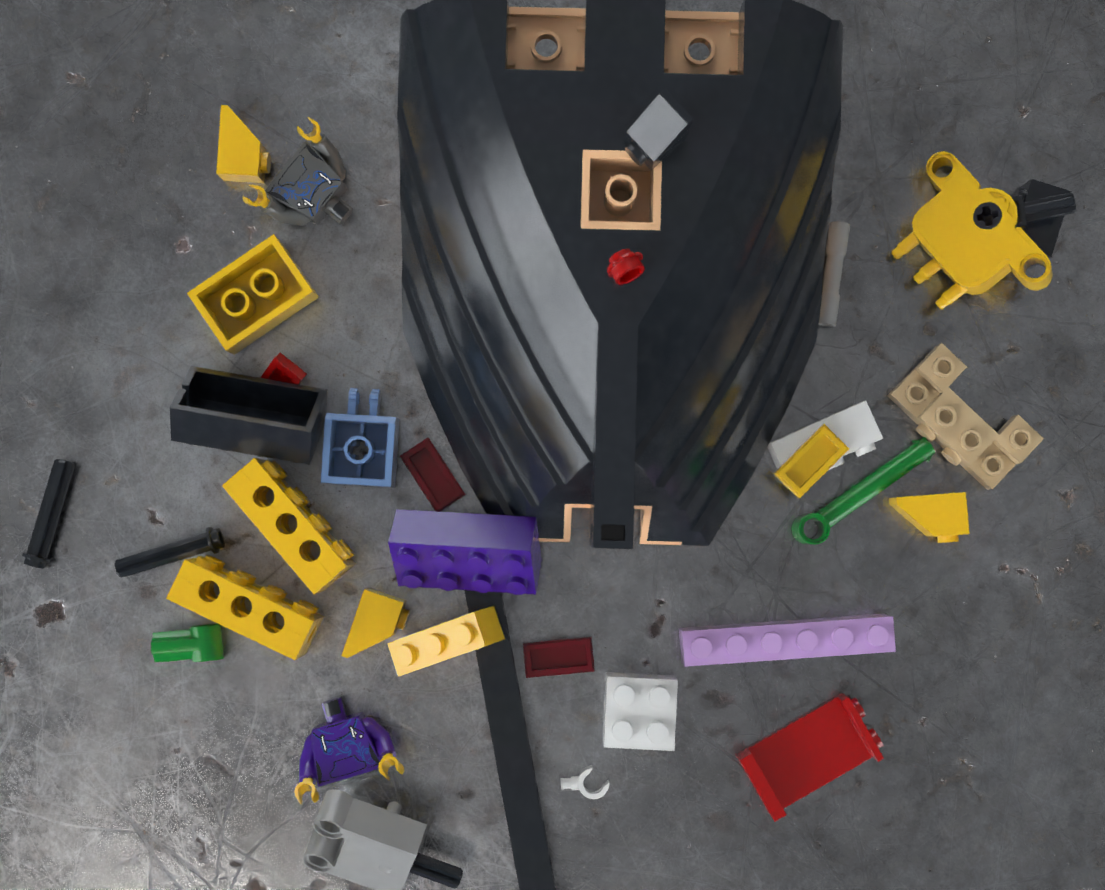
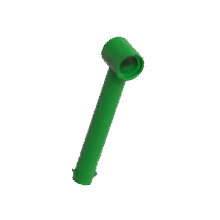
M925 437L912 440L914 444L819 511L798 516L792 524L794 538L802 544L816 545L824 542L828 538L832 526L909 473L913 468L919 466L924 461L929 463L931 457L935 454L932 444ZM809 519L815 521L818 526V532L812 539L808 538L803 530L805 522Z

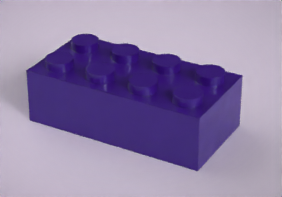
M396 509L388 544L398 586L438 588L446 591L470 590L480 593L502 592L514 595H536L542 562L536 517Z

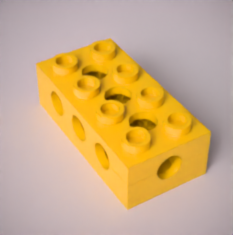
M253 458L226 481L222 487L313 594L325 591L356 564L351 559L355 555L354 552L342 539L339 541L334 539L329 533L332 526L320 513L316 515L311 512L306 506L310 503L307 496L297 486L293 488L288 485L284 480L288 476L287 473L275 460L271 462L268 459ZM270 489L274 492V501L271 505L266 499ZM292 515L297 519V528L294 532L289 528L288 524ZM314 541L319 544L321 549L318 558H315L311 553V545Z
M198 556L197 558L184 560L166 599L293 660H297L307 654L324 618L323 615L317 613L319 609L317 606L302 599L299 602L291 601L286 598V591L270 584L268 587L260 586L254 583L256 580L255 576L238 569L236 572L229 571L223 568L225 562L213 556ZM215 583L219 586L220 589L219 596L215 593L214 590ZM246 597L252 603L251 611H249L245 606ZM277 612L284 618L283 627L276 621Z

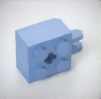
M350 388L347 414L326 413L321 483L395 488L400 419L397 417L379 416L380 389H372L369 395V415H358L360 403L358 388ZM361 441H365V447L369 448L368 454H365L362 460H358L359 455L353 454L354 447H359Z

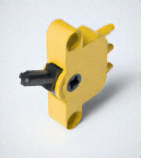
M942 151L933 154L928 159L926 170L933 187L939 193L914 215L912 221L913 232L891 251L895 259H900L917 245H921L932 259L913 276L917 284L930 279L941 269L954 283L935 302L941 310L954 303L965 293L977 295L986 292L1010 272L1030 290H1042L1047 287L1053 277L1051 261L1025 233V231H1028L1027 223L1075 213L1076 203L1073 193L1023 202L1022 195L1011 197L1000 189L991 187L982 189L975 177L950 152ZM942 166H951L953 168L952 172L946 177H937L935 175L936 171ZM992 215L993 225H985L986 216ZM1031 265H1042L1045 267V272L1038 278L1028 277L1025 273Z

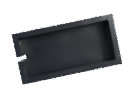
M191 366L182 383V389L178 390L170 406L171 441L310 465L324 429L328 389Z

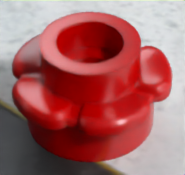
M622 249L616 252L609 259L610 264L606 269L608 276L613 277L618 285L627 284L637 279L645 270L641 262L643 255L640 252H631L630 249Z

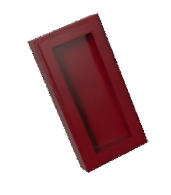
M429 437L400 455L403 463L435 511L441 512L466 495Z
M591 636L523 642L526 678L595 671Z

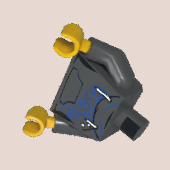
M307 117L313 124L312 132L305 134L299 126H297V131L304 139L312 140L311 145L305 141L266 190L258 185H249L257 190L258 197L252 202L249 198L243 196V201L251 206H260L261 211L283 224L305 226L312 222L318 225L326 215H329L341 225L349 218L353 211L352 207L340 199L347 190L343 182L346 171L339 151L325 134H320L321 129L318 122L311 117Z

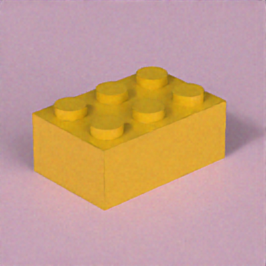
M274 234L187 292V295L223 348L233 355L319 298L288 250Z

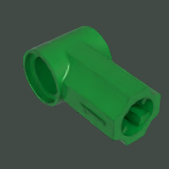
M220 624L191 626L190 629L153 632L151 653L154 657V662L192 659V662H205L224 659L222 626Z

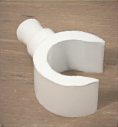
M593 765L583 768L579 776L560 778L562 790H580L589 799L603 797L609 789V780L596 791L588 790L583 782L585 777L592 771Z

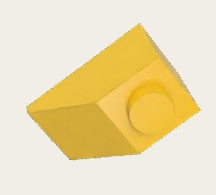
M221 105L216 174L223 181L264 183L265 173H270L271 169L270 153L266 152L267 150L228 105Z
M966 492L889 498V505L925 536L937 537L938 543L958 542V535L970 534Z
M369 587L364 589L341 656L349 658L396 634L397 629L404 630L410 610L404 609L407 600Z

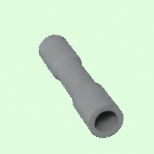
M830 222L826 245L827 257L819 318L820 326L835 327L840 301L839 289L850 231V224L845 222Z

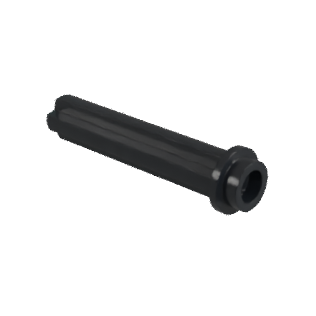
M56 459L53 463L28 550L22 554L25 557L23 563L25 565L44 569L46 563H50L51 559L48 558V554L75 467L74 463L70 461Z
M208 527L206 528V533L115 561L114 566L119 577H127L205 552L212 551L214 554H217L221 548L225 547V541L219 528L213 529Z

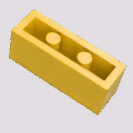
M491 606L387 643L399 677L505 640L495 608Z

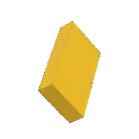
M822 424L773 474L799 499L849 448L825 424Z

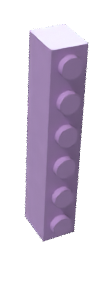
M887 614L679 628L681 663L685 667L896 652L893 616Z

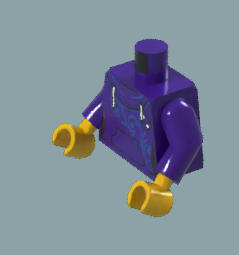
M339 697L321 703L327 722L316 725L312 729L311 734L306 737L299 761L300 783L295 787L294 793L298 802L302 804V795L307 791H312L311 798L315 803L319 800V793L314 785L316 781L318 787L377 769H379L382 776L390 780L388 776L389 768L395 765L396 770L403 774L404 766L395 758L396 751L390 733L375 719L365 717L363 712L347 716L342 698Z

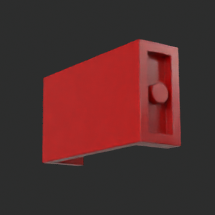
M841 693L736 754L737 759L774 822L787 815L784 808L872 757L878 762L884 759L879 750L884 745L873 728L868 730L861 718L865 717L866 714L856 698L850 700L847 695Z

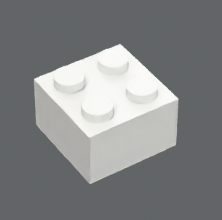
M606 672L602 740L604 748L675 751L677 678L674 675Z

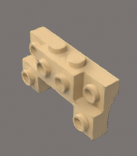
M940 343L897 384L887 397L918 425L916 430L922 437H925L929 442L934 440L943 448L941 454L951 464L955 466L960 464L985 489L993 490L1016 464H1021L1044 438L1019 415L1012 416L998 432L988 425L949 388L967 366L944 344Z

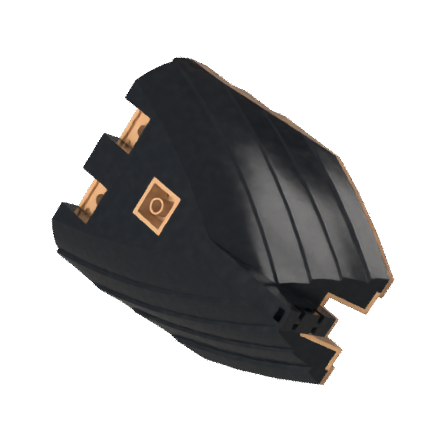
M432 0L415 9H406L400 18L397 107L402 233L403 332L430 403L460 468L486 514L536 517L539 542H570L572 508H590L589 545L592 548L633 549L634 509H640V544L710 545L754 474L791 402L817 342L823 289V264L832 205V184L841 131L843 24L840 20H832L826 14L793 0H743L739 12L665 10L666 0H586V8L509 7L508 0ZM542 39H550L557 45V50L551 56H541L535 49L537 43ZM694 43H703L708 47L710 55L705 60H695L690 56L688 48ZM666 88L694 120L687 139L651 171L645 163L639 166L630 158L625 150L627 144L624 141L627 130L658 94ZM622 249H630L634 253L640 252L643 255L641 262L645 270L637 279L627 284L618 285L613 277L608 276L606 269L610 264L609 259L613 254Z

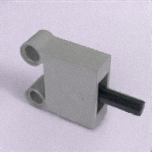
M329 790L325 793L313 823L314 830L302 857L304 865L311 870L329 873L373 890H402L409 872L455 889L459 886L463 875V870L457 866L418 853L427 824L400 815L402 807L398 802H389L387 809L355 799L350 794L341 790Z

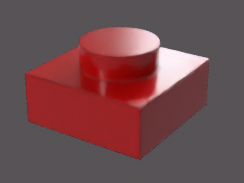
M280 352L274 357L260 378L300 385L307 373Z

